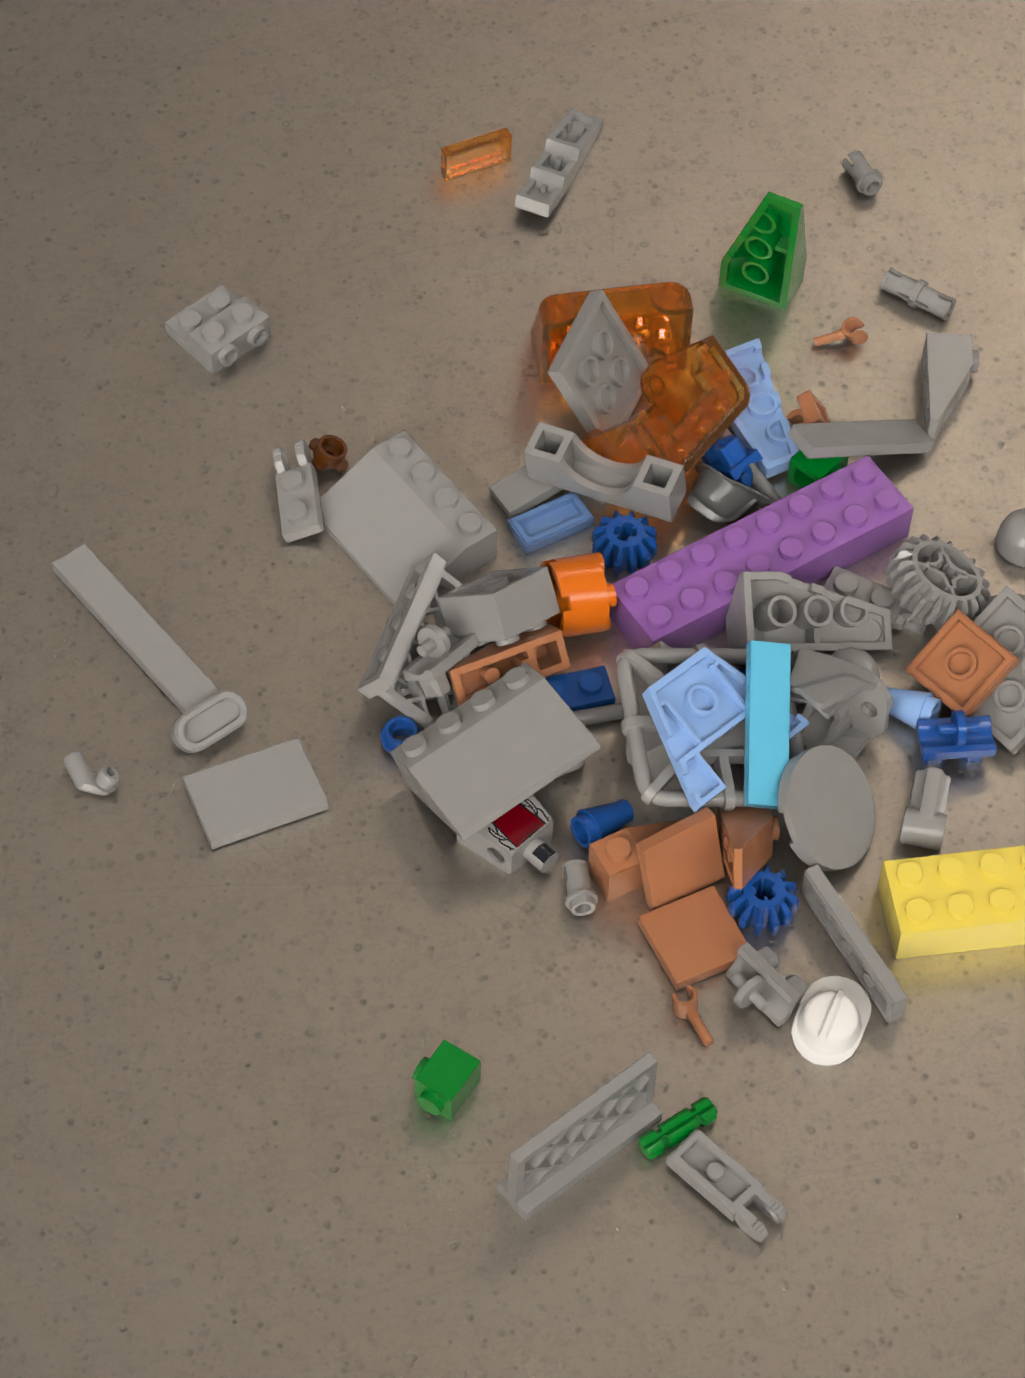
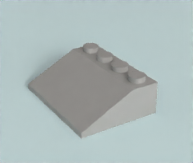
M405 430L373 447L320 498L325 530L393 606H395L412 565L433 553H436L446 561L443 570L458 581L497 558V529ZM439 584L437 588V593L446 588Z
M524 662L520 666L507 671L502 678L487 688L474 693L469 700L451 712L441 715L436 722L418 734L405 739L400 746L390 753L409 789L465 841L598 751L601 746L548 681Z

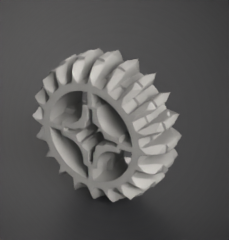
M924 534L919 538L911 536L908 541L898 546L891 555L892 558L885 570L888 576L885 583L892 588L890 595L901 601L899 607L907 608L911 612V618L915 616L920 618L924 626L930 623L939 631L957 609L974 621L987 605L991 594L988 591L990 583L983 578L985 571L974 565L976 559L968 558L964 554V549L958 550L953 547L951 541L944 543L938 536L930 539Z

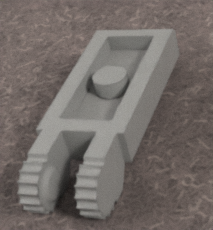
M305 440L295 442L296 457L300 466L290 469L289 457L283 447L273 450L274 465L278 473L275 474L282 536L287 543L324 531L317 471L312 465L310 448Z
M699 1129L690 1134L667 1157V1166L732 1222L735 1220L739 1228L749 1235L750 1238L754 1239V1241L761 1243L769 1234L764 1224L746 1209L752 1202L755 1203L763 1215L776 1224H780L787 1217L785 1209L773 1196L763 1189V1184Z

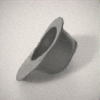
M700 461L695 462V467L700 474L688 496L687 502L689 506L707 519L716 523H729L736 521L752 506L764 508L774 503L762 493L727 478L711 466Z

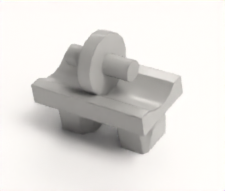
M428 624L418 632L419 646L417 647V652L420 656L401 671L405 681H419L426 697H441L451 689L445 672L455 664L471 656L470 652L479 645L475 634H469L464 639L453 636L450 629L446 626L440 628L437 625Z
M748 942L738 948L737 958L725 974L739 989L734 997V1003L742 1009L753 1003L779 1027L788 1021L794 1007L801 1001L807 990V984L798 975H789L784 978L776 970L779 964L777 955L768 946L755 950Z

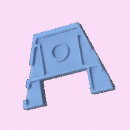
M706 647L699 650L648 687L642 694L687 801L694 813L727 787L700 753L745 720L746 676ZM790 713L789 740L810 724L799 713L795 716Z

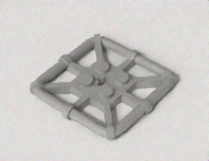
M694 644L692 648H626L616 657L617 680L624 719L621 721L622 733L628 737L635 783L642 794L641 800L649 806L653 803L664 807H690L683 790H663L676 776L672 763L652 781L644 733H658L651 715H640L633 674L651 686L665 676L652 664H682L702 648H707L706 644ZM707 648L730 665H746V649ZM795 701L790 702V713L794 716L797 714ZM745 720L700 753L708 764H714L715 773L727 786L719 795L703 807H719L721 811H733L735 807H743L744 790H735L730 764H744ZM804 729L789 740V759L798 756L804 751L801 735Z

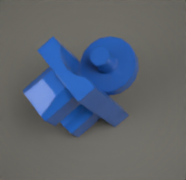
M709 433L694 445L702 459L701 462L711 466L727 478L748 487L751 486L753 481V473L749 464L758 463L763 459L758 449L744 448L738 436L729 435L721 440L717 433ZM694 467V468H695V470H696V472H697V473H698V475H699V474H700V472H699V471H698V470H697V468H696V467Z
M953 710L951 718L921 719L916 722L921 757L926 765H941L945 759L961 758L967 763L981 762L983 757L995 756L997 748L992 736L990 715L965 717L963 710Z

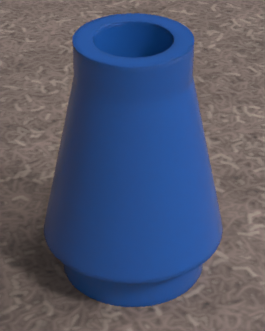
M625 799L580 809L570 821L571 831L578 844L588 848L589 844L617 832L624 825L634 820V812L629 802Z

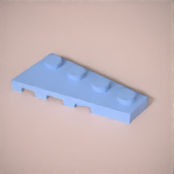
M759 338L693 362L692 373L734 434L738 436L744 448L758 449L763 459L755 464L764 476L770 478L789 470L790 458L798 452V448L788 435L791 428L788 419L784 418L781 409L782 402L778 391H775L772 384L771 371L768 362L764 361Z

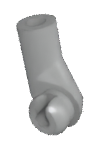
M79 751L72 752L64 758V765L78 790L101 796L109 795L116 790L119 775L114 768L108 767L106 770L105 767H101L98 771H93L89 768L83 754Z

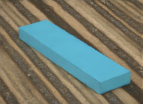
M751 640L746 646L743 807L778 810L780 779L789 762L791 644Z

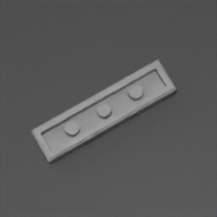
M915 419L793 424L788 434L807 459L929 453L934 444V441Z
M817 864L806 869L800 891L801 895L886 1022L888 1021L890 1024L902 1018L908 998L819 865Z

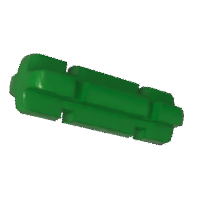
M702 1097L691 1104L692 1108L690 1110L684 1108L658 1124V1130L650 1129L639 1136L638 1147L647 1159H654L664 1153L663 1148L665 1146L672 1148L698 1129L699 1125L705 1127L715 1121L718 1112L708 1097Z

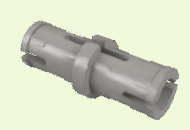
M889 268L881 281V290L902 298L908 302V306L916 309V307H919L944 321L951 315L956 304L955 298L934 290L928 286V282L922 279L917 281L893 268Z

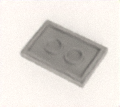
M299 737L182 777L185 790L212 850L329 809L327 797Z

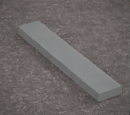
M85 543L52 563L55 574L183 714L220 692L215 684Z

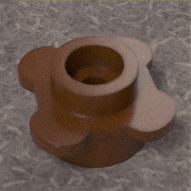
M324 435L320 439L313 438L310 441L309 448L313 451L314 456L312 465L316 469H335L338 472L347 470L349 463L345 460L348 449L341 438L335 435Z

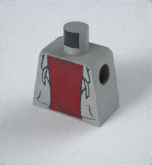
M531 795L465 841L457 835V841L461 845L507 874L515 873L528 861L540 872L545 873L553 867L559 857V854L548 845L553 835V819L534 795Z

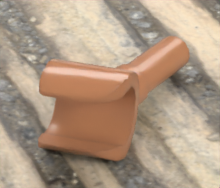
M849 317L843 322L841 329L813 338L815 346L846 338L854 345H861L867 341L868 335L864 330L857 329L863 328L865 325L860 319Z
M686 986V995L689 1000L687 1002L680 1001L673 992L672 1010L674 1015L680 1019H688L704 1046L711 1045L714 1040L698 1013L697 990L693 986Z

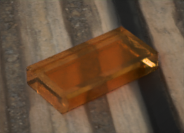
M506 127L442 147L441 174L447 182L510 162L512 150L511 133Z

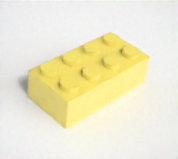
M1025 845L883 861L877 887L895 959L1025 945Z

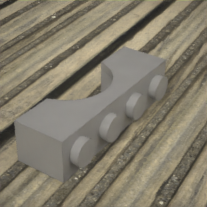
M539 422L523 452L529 479L671 523L687 492L684 465L647 455L642 461L637 463L612 461L589 449L575 432Z

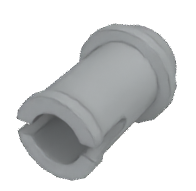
M860 151L849 153L847 156L854 164L851 165L848 159L844 158L842 166L856 182L855 187L857 191L868 196L878 192L882 187V174L877 169H872Z
M582 859L570 860L564 864L565 867H562L568 893L565 898V904L572 914L585 916L591 914L596 909V904L599 900L598 895L592 890L588 862Z

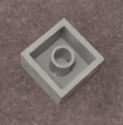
M548 567L490 571L437 598L445 625L450 629L451 634L460 639H464L469 634H475L479 642L478 646L485 645L491 641H496L497 646L512 644L520 639V633L535 631L545 627L547 619L561 612Z

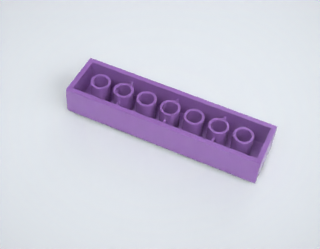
M866 456L613 583L617 603L615 607H610V619L634 649L648 648L660 641L671 648H692L694 644H700L726 630L725 618L740 572L780 571L792 575L791 578L802 582L816 584L828 578L835 566L846 569L908 537L914 508L873 460Z

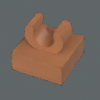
M811 390L797 396L801 409H795L787 415V419L792 425L800 424L801 422L803 424L831 422L825 406Z

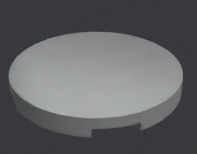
M832 745L810 747L789 760L782 773L778 789V812L784 813L785 823L792 839L789 845L803 862L810 867L818 864L822 871L842 870L855 865L868 850L875 827L874 799L863 770L851 755Z

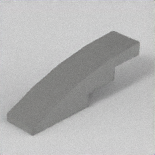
M571 109L546 138L545 150L531 166L530 178L516 194L514 207L548 218L578 174L603 126L604 119Z

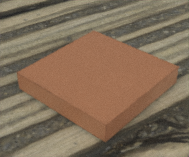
M957 609L909 663L905 671L928 691L932 692L935 697L940 699L952 711L963 710L965 717H970L1020 661L963 612Z
M708 807L636 843L646 904L651 911L689 896L725 877L716 817Z
M714 885L638 916L639 927L676 991L728 970L737 958L738 948L747 943Z

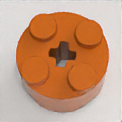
M600 552L543 561L540 567H548L561 611L547 619L546 622L561 629L563 638L610 630V607L616 606L617 596L614 585L606 583L602 554Z

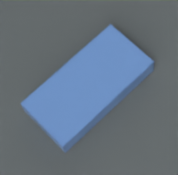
M574 492L565 494L507 520L508 530L526 555L594 526V516L579 495Z

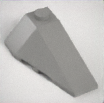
M780 571L739 573L725 618L727 648L746 649L747 643L755 640L791 644V655L801 648L823 654L833 653L838 649L849 647L865 652L893 650L891 613L889 609L852 596H842L825 590V587L818 584H808L791 578L792 575Z

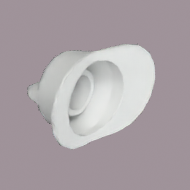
M836 975L822 977L813 982L805 992L793 1020L791 1035L794 1047L800 1055L811 1063L821 1066L838 1065L851 1058L859 1046L870 1019L872 1005L867 992L860 984L850 978Z

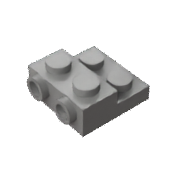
M220 285L164 322L165 332L212 374H215L225 366L232 365L240 356L254 347L261 346L270 337L269 316L246 296L238 299L223 285Z

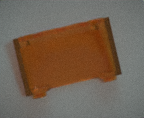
M661 282L598 289L604 291L635 343H644L647 357H654L655 353L662 355L668 361L669 370L687 368L694 307L686 287L676 282ZM594 290L554 294L546 297L541 302L531 326V346L540 384L554 383L547 372L590 291Z
M712 335L652 361L643 371L640 377V386L642 393L651 405L646 412L645 410L633 414L628 421L603 431L600 429L591 430L584 434L580 440L595 453L612 461L637 463L642 461L647 455L684 465L686 474L747 407L750 401L749 387Z

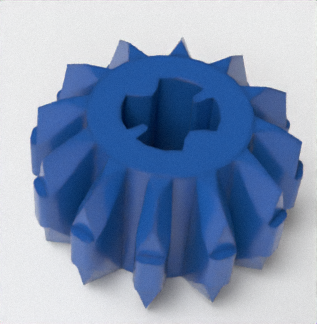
M616 510L612 518L602 516L599 526L594 528L591 540L593 542L592 553L600 552L604 559L605 569L614 568L616 577L621 570H627L631 575L637 571V568L643 569L650 565V560L656 556L658 545L656 544L657 533L655 527L649 526L647 516L636 519L633 511L627 516H622Z
M768 863L763 868V871H758L743 889H734L733 886H730L726 897L728 904H730L728 911L733 919H739L738 926L741 931L751 926L754 928L756 937L762 933L763 929H767L775 936L779 932L780 926L788 928L792 923L793 914L798 910L799 900L796 896L797 887L795 882L786 881L785 869L776 874L771 873Z

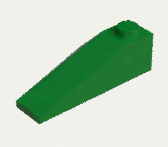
M768 191L721 260L719 286L786 311L804 277L807 257L804 204Z

